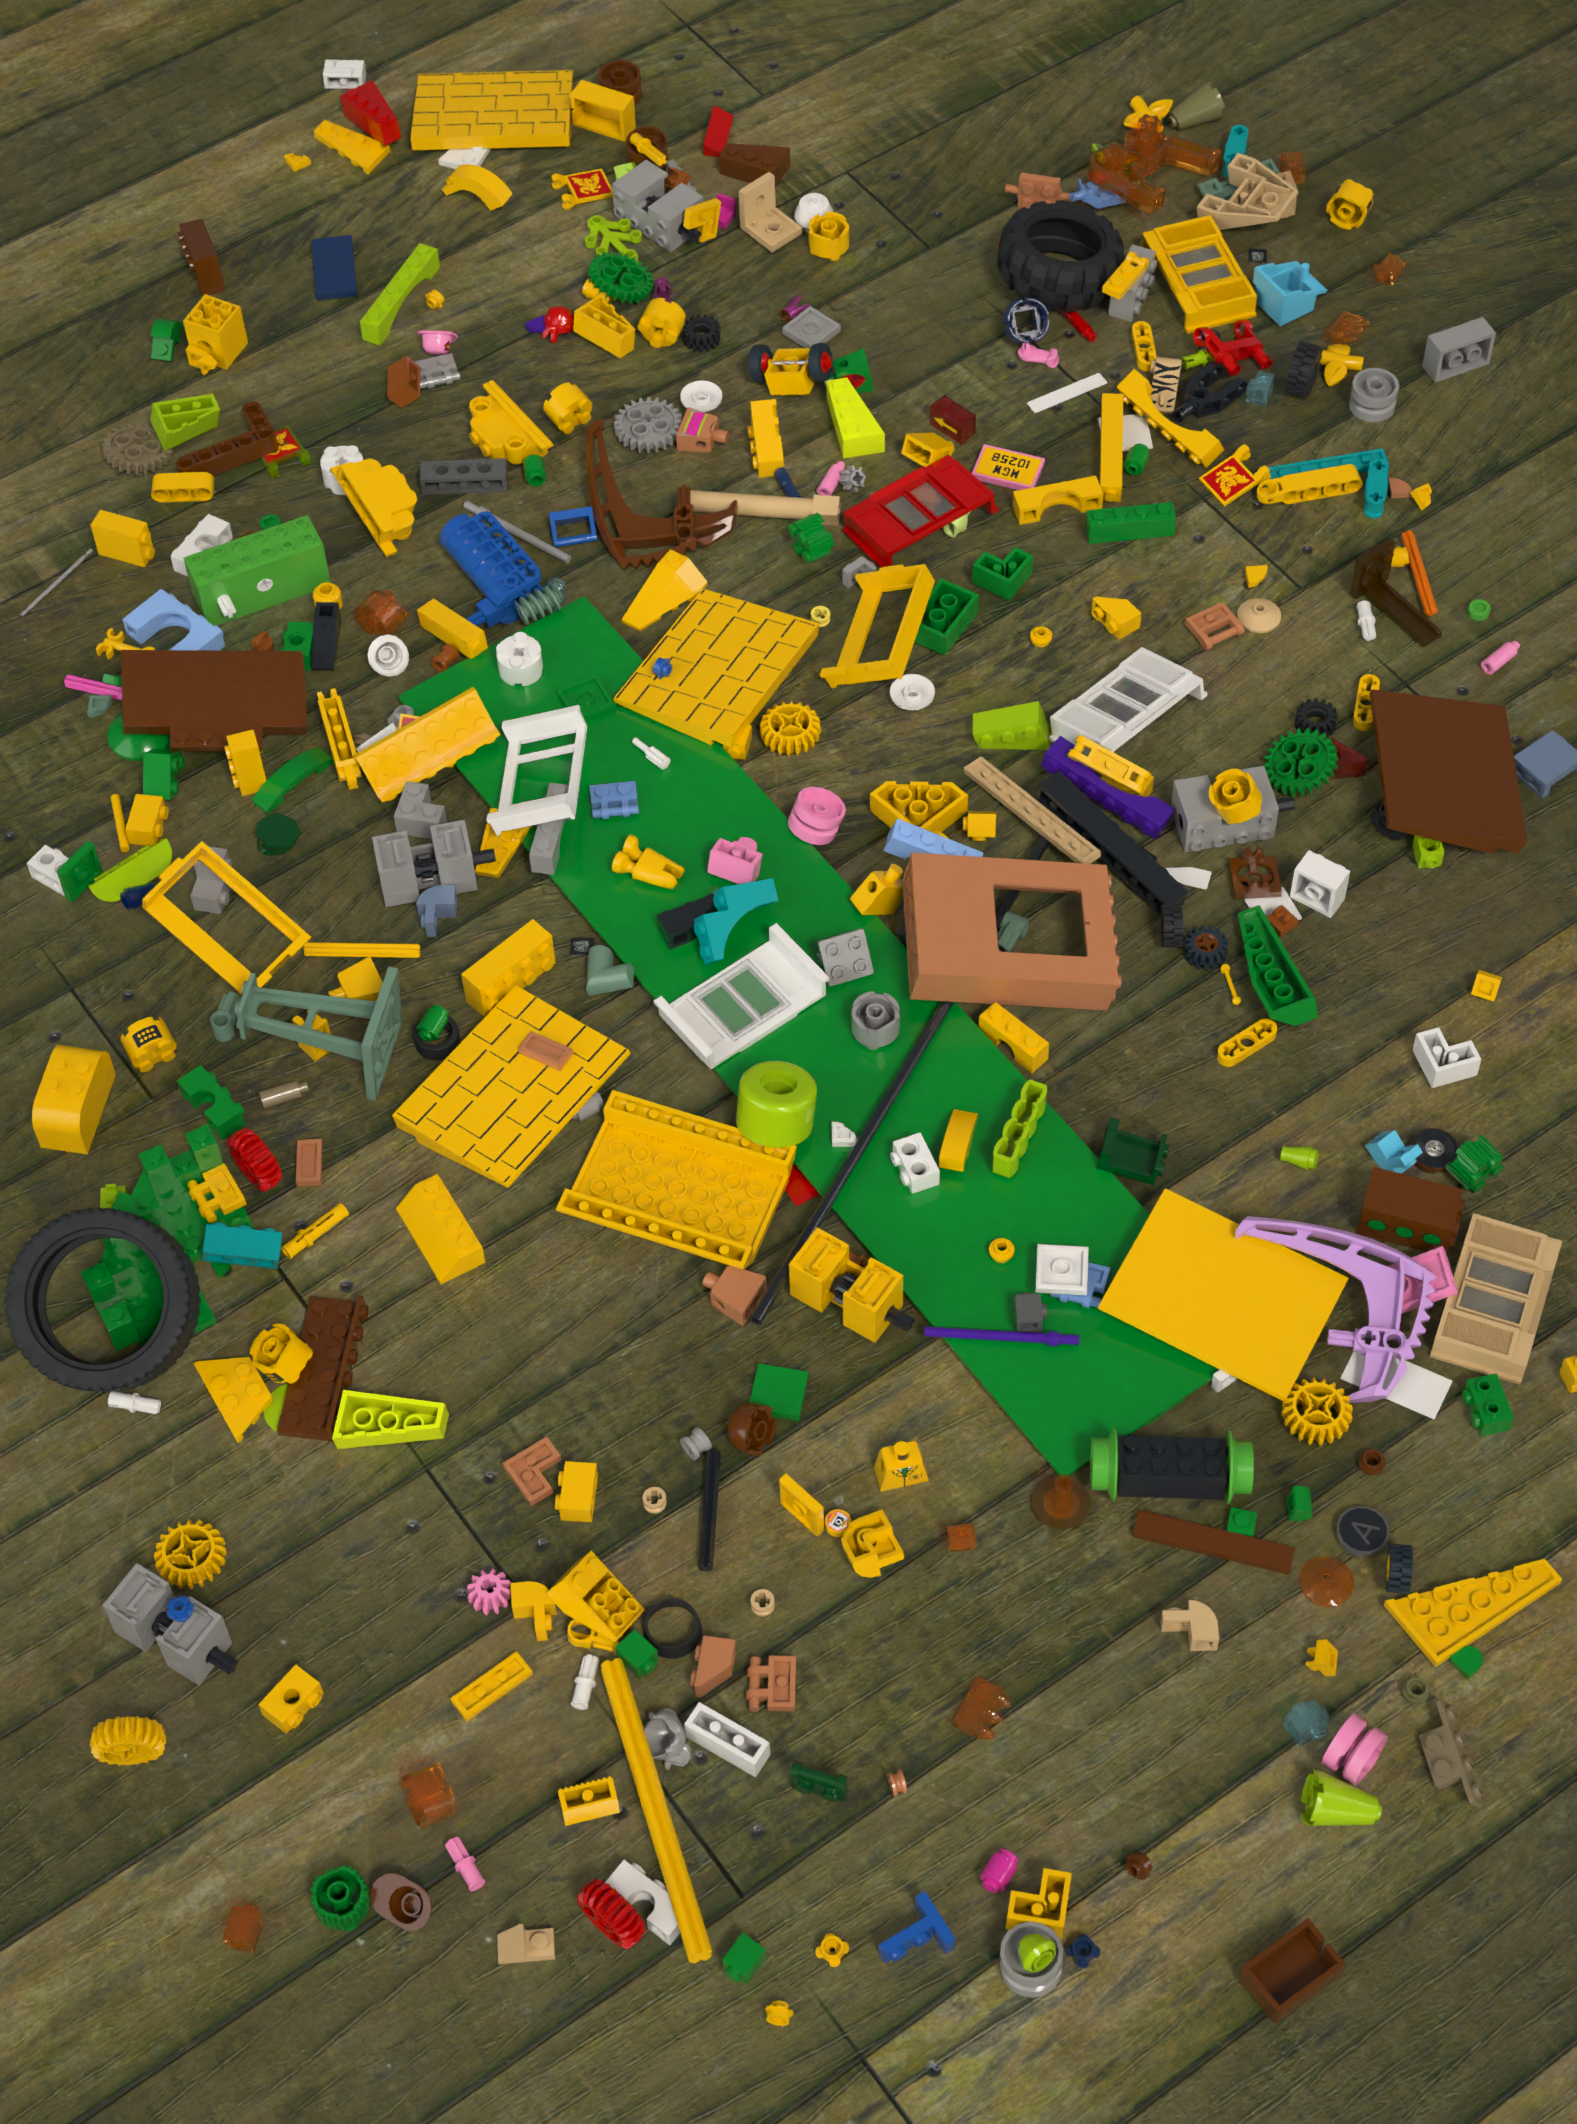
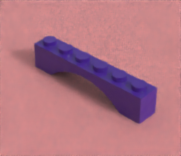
M1059 736L1045 752L1041 766L1052 774L1058 771L1061 772L1081 792H1084L1088 798L1095 800L1105 809L1112 811L1125 822L1132 824L1145 835H1149L1156 840L1170 823L1175 809L1157 797L1133 795L1107 784L1091 768L1070 759L1067 755L1075 745Z

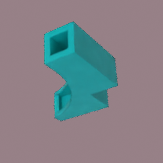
M773 878L725 886L713 892V901L718 912L703 914L694 919V931L699 939L700 955L704 959L705 965L714 964L723 959L728 935L736 922L744 914L752 909L766 907L778 901Z

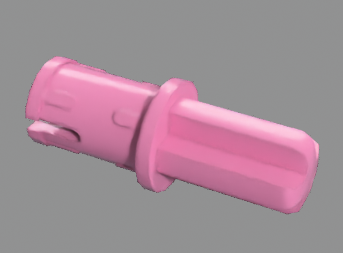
M459 1837L449 1839L445 1847L455 1863V1870L461 1873L471 1892L478 1890L486 1881L474 1863V1856L469 1855Z

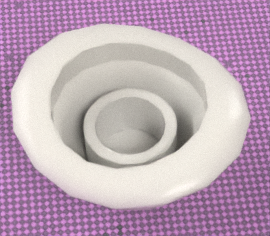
M389 634L382 635L376 638L370 645L368 660L371 667L377 673L392 677L405 671L409 663V653L406 645L398 637Z

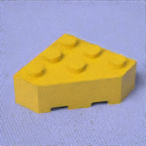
M886 781L870 793V811L890 828H892L898 818L930 832L934 830L943 832L968 812V795L952 782H942V785H928V782L910 781V784H896V781Z

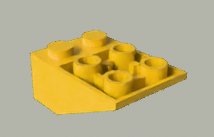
M592 1551L574 1563L546 1592L564 1614L614 1642L645 1611Z

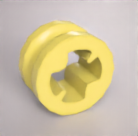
M824 606L814 607L811 610L810 621L819 623V627L828 625L830 622L829 609Z

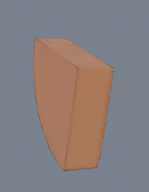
M1388 478V489L1391 499L1412 497L1410 493L1413 490L1409 484L1397 478Z

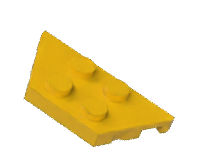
M250 1357L194 1362L193 1364L236 1442H240L244 1438L243 1433L251 1424L254 1425L260 1418L261 1412L266 1410L273 1402V1398L256 1367L252 1365Z

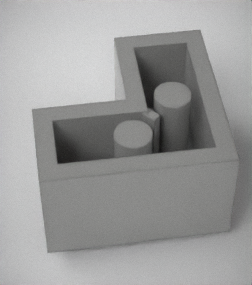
M406 781L394 814L397 832L407 830V835L432 839L430 826L447 823L445 806L431 804L428 784Z
M208 846L232 867V859L229 858L227 849ZM199 860L194 865L197 879L190 895L194 910L221 914L224 905H227L229 902L230 887Z

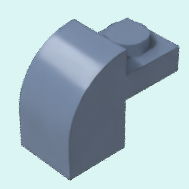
M455 885L433 886L426 889L419 896L416 905L419 918H421V927L426 929L427 937H436L438 918H456L458 898Z

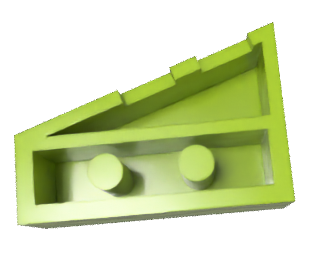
M213 394L152 403L150 421L163 450L167 451L217 427L220 408Z
M1039 701L973 713V736L979 749L1048 750L1051 747V741L1049 740L1051 728Z

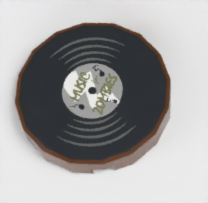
M1438 1128L1420 1130L1413 1136L1409 1145L1418 1144L1423 1153L1415 1158L1417 1162L1414 1165L1427 1173L1447 1172L1448 1170L1445 1166L1448 1162L1453 1163L1454 1159L1458 1156L1455 1153L1459 1148L1456 1139L1449 1132Z

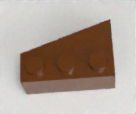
M727 143L719 155L720 174L752 183L770 172L775 176L776 188L790 168V147Z

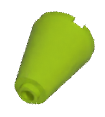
M1313 1769L1314 1774L1309 1773L1301 1796V1802L1306 1803V1811H1300L1301 1821L1304 1825H1373L1375 1820L1378 1821L1380 1819L1382 1805L1378 1803L1377 1797L1321 1770Z

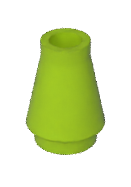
M1283 1146L1280 1159L1309 1171V1169H1316L1319 1150L1313 1149V1146Z

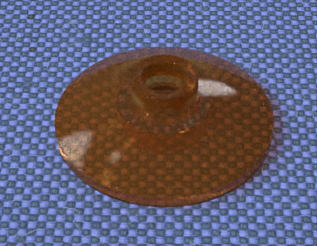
M1318 1557L1309 1561L1302 1569L1300 1587L1304 1595L1314 1604L1323 1607H1335L1344 1603L1351 1596L1354 1579L1351 1571L1343 1562L1332 1557ZM1328 1575L1331 1576L1333 1579L1325 1580L1323 1576Z

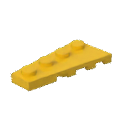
M324 120L313 131L316 139L330 149H336L343 158L345 156L349 158L356 167H362L363 172L369 174L390 152L389 145L384 146L375 139Z

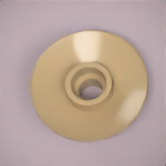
M1253 598L1239 606L1237 619L1248 631L1266 633L1274 630L1280 624L1281 611L1272 601L1263 598Z

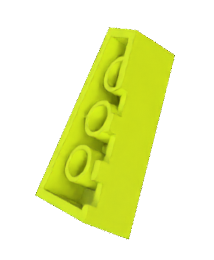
M343 1390L332 1439L337 1449L444 1439L449 1413L445 1403Z

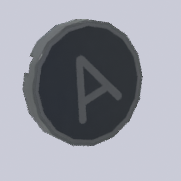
M1355 1506L1347 1509L1340 1515L1336 1525V1536L1339 1545L1347 1553L1356 1557L1365 1558V1556L1378 1555L1386 1547L1390 1536L1389 1525L1385 1517L1377 1510L1368 1506Z

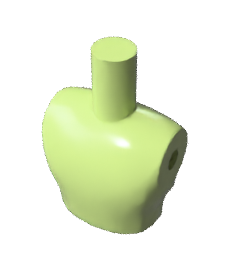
M971 512L943 527L944 532L952 538L964 532L967 528L968 515Z

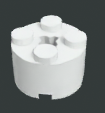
M356 446L327 447L320 460L324 485L335 494L346 495L330 469L340 464L362 461V454Z
M517 632L514 636L504 639L497 645L498 669L500 677L504 682L515 686V683L527 686L533 684L541 677L543 669L541 647L534 638L527 636L524 632Z

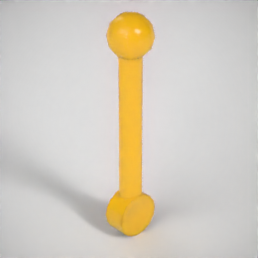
M1223 964L1221 966V973L1225 974L1233 996L1232 1003L1239 1005L1241 998L1237 996L1229 974L1230 966Z

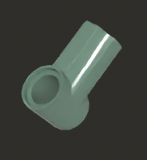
M1007 911L997 934L998 950L1001 952H1012L1019 938H1024L1030 925V919Z
M235 992L224 994L217 1011L210 1017L214 1037L220 1042L229 1041L235 1035L234 1026L238 1017L234 1014L236 1002L242 999Z

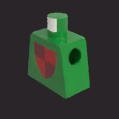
M864 348L834 359L835 372L831 373L828 380L848 378L857 393L874 391Z

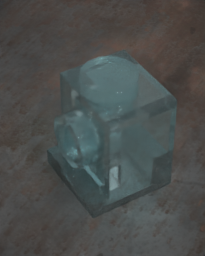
M1258 371L1256 378H1252L1250 384H1248L1246 402L1266 407L1273 390L1275 374Z

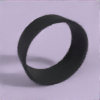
M665 1599L656 1603L647 1613L643 1636L657 1649L658 1656L668 1659L681 1658L691 1653L699 1644L702 1637V1624L695 1609L689 1603L680 1599ZM666 1607H681L688 1610L696 1618V1628L693 1635L686 1642L676 1646L658 1643L652 1638L648 1630V1621L657 1611Z

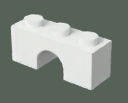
M208 514L198 523L191 534L186 536L182 544L173 551L171 560L174 571L188 577L183 557L230 542L233 538L230 523Z
M623 1860L605 1883L616 1889L620 1895H623L630 1902L631 1906L640 1900L651 1902L654 1905V1910L647 1918L648 1929L671 1945L680 1934V1930L666 1886L657 1879L652 1881L646 1877L645 1871L636 1863L631 1865Z

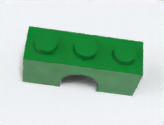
M200 1065L177 1080L181 1095L194 1109L204 1103L213 1104L204 1111L208 1126L221 1141L246 1125L243 1117L245 1114L243 1107L238 1101L234 1103L231 1100L232 1097L225 1086L220 1087L217 1084V1078L211 1071L207 1072Z

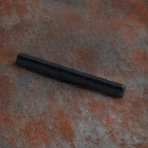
M709 1449L706 1452L698 1563L700 1571H712L721 1460V1452L717 1449Z

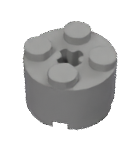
M875 991L860 995L854 1001L851 1011V1030L855 1039L868 1049L876 1050L879 1047L890 1044L898 1037L900 1011L897 1001L887 993H883V995L875 994Z

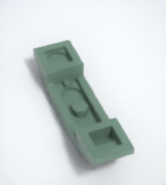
M1271 158L1260 162L1275 174H1279V169ZM1214 178L1197 184L1203 197L1206 194H1210L1224 200H1230L1239 188L1229 184V179L1219 183Z

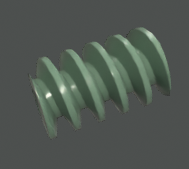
M551 583L550 589L545 586L542 588V592L536 590L534 596L531 593L527 594L526 599L521 597L518 600L519 604L514 601L520 618L526 625H529V617L536 622L538 613L542 618L545 617V610L553 614V606L560 611V603L564 604V599L557 585Z

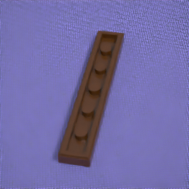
M1138 1510L1132 1533L1134 1538L1287 1575L1290 1573L1295 1547Z

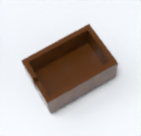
M1309 1918L1243 1965L1240 1970L1238 1979L1275 2025L1342 1976L1346 1965L1329 1943L1324 1947L1322 1956L1318 1953L1322 1950L1325 1937Z

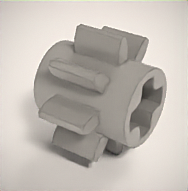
M848 465L847 470L840 471L841 475L838 481L842 484L843 490L858 492V488L864 487L863 483L866 476L862 472L861 467L855 468L854 465Z

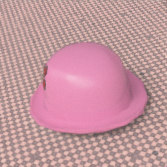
M420 330L417 332L422 337L424 350L428 354L435 356L445 355L449 352L451 343L458 339L457 334L450 331Z

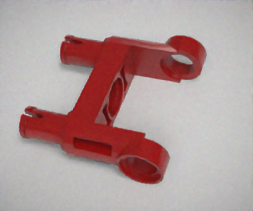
M1241 319L1235 322L1234 333L1237 340L1222 343L1212 329L1205 326L1194 330L1193 339L1195 344L1200 347L1204 346L1218 364L1225 367L1230 376H1236L1241 371L1242 367L1236 362L1238 360L1254 358L1262 370L1268 369L1273 363V360L1265 353L1261 341L1252 332V324L1248 319ZM1241 324L1244 327V333L1241 332ZM1202 331L1204 332V335H1205V341H1203L1202 336H1201V335H1202Z

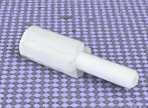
M633 738L632 743L647 754V759L662 770L669 766L671 761L669 757L654 746L648 747L638 738Z

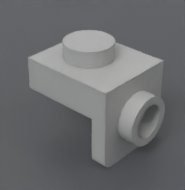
M863 556L847 564L843 568V585L849 589L858 583L855 579L856 574L877 571L876 566Z

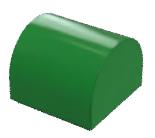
M1294 1485L1287 1496L1288 1518L1290 1521H1306L1313 1516L1311 1490L1308 1487Z

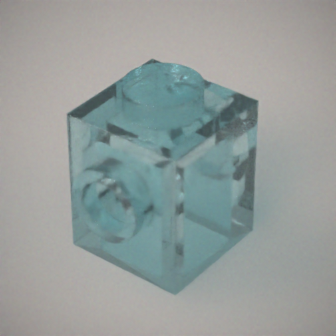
M1314 1699L1307 1703L1301 1701L1292 1707L1291 1712L1286 1714L1283 1725L1298 1747H1301L1311 1740L1317 1742L1327 1734L1329 1715L1322 1705L1319 1706Z

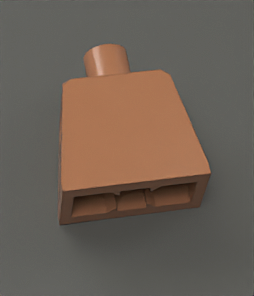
M727 1266L721 1276L709 1271L703 1280V1285L712 1289L710 1292L711 1304L741 1326H744L767 1290L766 1276L733 1266Z

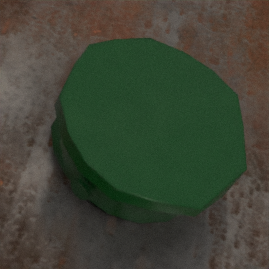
M279 813L271 814L261 819L256 827V837L258 838L257 850L263 855L269 856L286 854V852L290 851L301 835L296 820Z

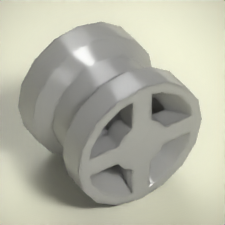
M698 1427L692 1430L690 1436H684L680 1439L682 1448L694 1461L700 1457V1453L703 1451L707 1452L712 1448L710 1440Z

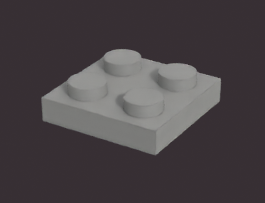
M811 306L782 328L783 335L804 348H811L815 343H826L841 331L840 324Z

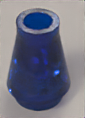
M149 882L125 888L124 892L120 893V899L127 910L137 909L142 905L143 898L155 887L154 884Z

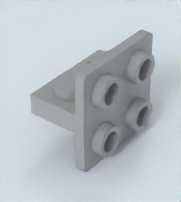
M862 928L818 941L820 952L816 953L817 962L824 968L825 974L829 977L827 982L829 986L873 974L874 971L865 932Z

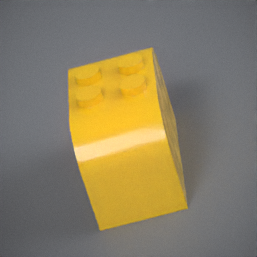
M60 1044L53 1049L37 1091L32 1111L33 1129L41 1148L88 1155L116 1076L107 1051Z

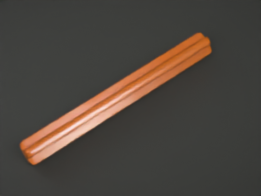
M1407 530L1401 534L1404 547L1408 551L1409 564L1424 613L1427 617H1432L1437 614L1438 610L1415 535L1411 530Z

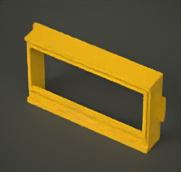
M903 564L881 567L879 571L855 575V579L863 593L836 667L822 668L820 673L821 678H825L831 688H836L837 685L895 678L902 679L935 583L925 564L904 567ZM913 588L889 659L858 664L882 593Z
M201 841L183 860L178 857L159 876L161 881L143 898L142 908L242 995L243 983L245 981L248 982L251 972L164 896L199 860L292 941V944L257 978L259 988H262L272 978V975L311 939V936Z

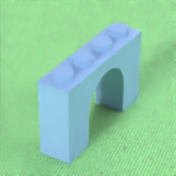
M162 589L122 619L126 634L140 644H143L156 632L165 627L181 626L188 629L189 633L170 650L220 651L225 647L224 634L218 626H213L204 616L196 614L187 604L183 605L173 594H168Z

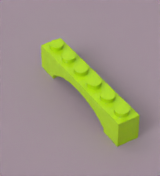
M421 243L418 244L360 320L363 340L382 345L391 333L390 329L395 316L408 294L422 280H431L440 268L437 248Z

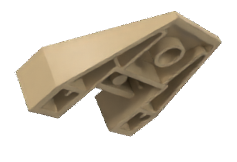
M1237 153L1228 165L1229 184L1239 188L1229 201L1206 194L1197 206V216L1199 218L1211 215L1219 230L1275 222L1281 218L1296 198L1298 190L1255 158Z

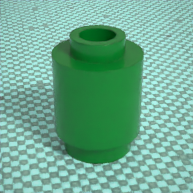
M1140 443L1130 448L1123 463L1127 473L1131 475L1143 473L1150 458L1149 448Z
M539 455L527 456L523 460L526 481L533 487H539L545 483L547 477L544 460Z
M432 1004L431 1008H427L416 1027V1030L419 1032L418 1036L428 1042L437 1040L448 1022V1011L436 1004Z

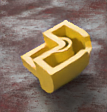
M883 1510L873 1512L850 1522V1527L844 1533L843 1538H841L843 1549L855 1572L862 1577L872 1578L881 1576L880 1568L904 1559L903 1551L893 1534L892 1526Z

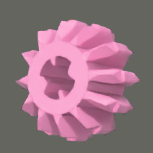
M492 1568L489 1574H486L482 1569L480 1572L481 1577L473 1575L471 1578L472 1584L467 1586V1591L470 1593L467 1596L470 1604H473L476 1612L483 1609V1613L487 1616L489 1611L493 1609L498 1614V1607L507 1608V1600L511 1599V1581L506 1580V1575L503 1572L496 1575L494 1568Z

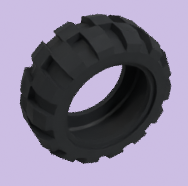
M1056 200L1055 203L1041 201L1032 203L1029 209L1026 207L1021 208L1005 224L997 252V266L1003 282L1009 290L1016 291L1018 298L1022 300L1024 297L1035 298L1042 302L1047 310L1053 311V308L1063 309L1064 312H1078L1081 307L1090 309L1108 298L1109 295L1102 292V287L1124 262V245L1119 231L1113 228L1112 222L1104 215H1096L1093 209L1083 205L1080 207L1070 205V202ZM1041 251L1063 252L1075 256L1081 261L1058 260L1042 254Z

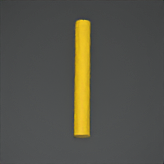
M113 794L111 796V803L121 852H128L130 848L125 832L126 827L120 796Z

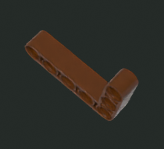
M250 401L242 407L249 429L248 432L178 458L176 461L178 472H207L214 476L260 459L264 455L275 453L279 447L275 431L260 403Z

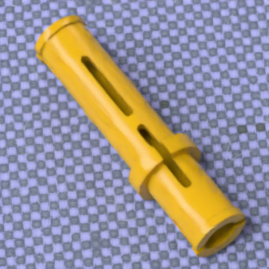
M338 1203L305 1230L300 1229L297 1232V1236L281 1246L283 1254L291 1260L304 1248H310L317 1238L349 1216L345 1206Z

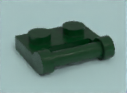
M798 1761L793 1762L790 1777L792 1778V1787L798 1792L806 1795L811 1793L818 1794L830 1802L846 1801L848 1795V1776L843 1774L836 1776L805 1767L803 1763Z

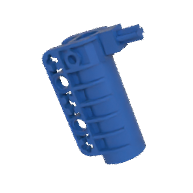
M487 511L480 512L471 518L467 514H460L452 518L442 529L440 534L441 545L486 596L484 600L476 604L478 612L465 619L476 626L485 622L489 628L499 623V621L503 624H510L520 619L514 601L519 604V598L523 597L526 599L527 594H530L532 591L533 594L536 590L542 592V587L539 584L541 581L540 569L494 515ZM483 520H485L486 522L488 521L490 527L488 528L487 525H486L484 522H481V521H483ZM501 533L502 536L499 538L498 536L493 534ZM519 560H524L525 563L522 565Z

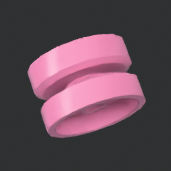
M821 787L804 788L799 792L788 819L789 829L795 836L807 843L815 845L829 844L834 840L839 825L843 820L846 812L845 805L839 796Z
M1356 1713L1352 1714L1338 1731L1321 1762L1322 1765L1332 1772H1336L1344 1767L1343 1779L1354 1787L1361 1782L1374 1766L1388 1739V1735L1377 1727L1369 1730L1364 1736L1367 1729V1721Z

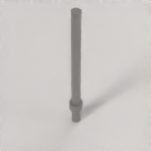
M468 500L463 505L464 509L474 514L490 512L484 506L479 507ZM494 515L507 532L565 563L570 562L571 556Z

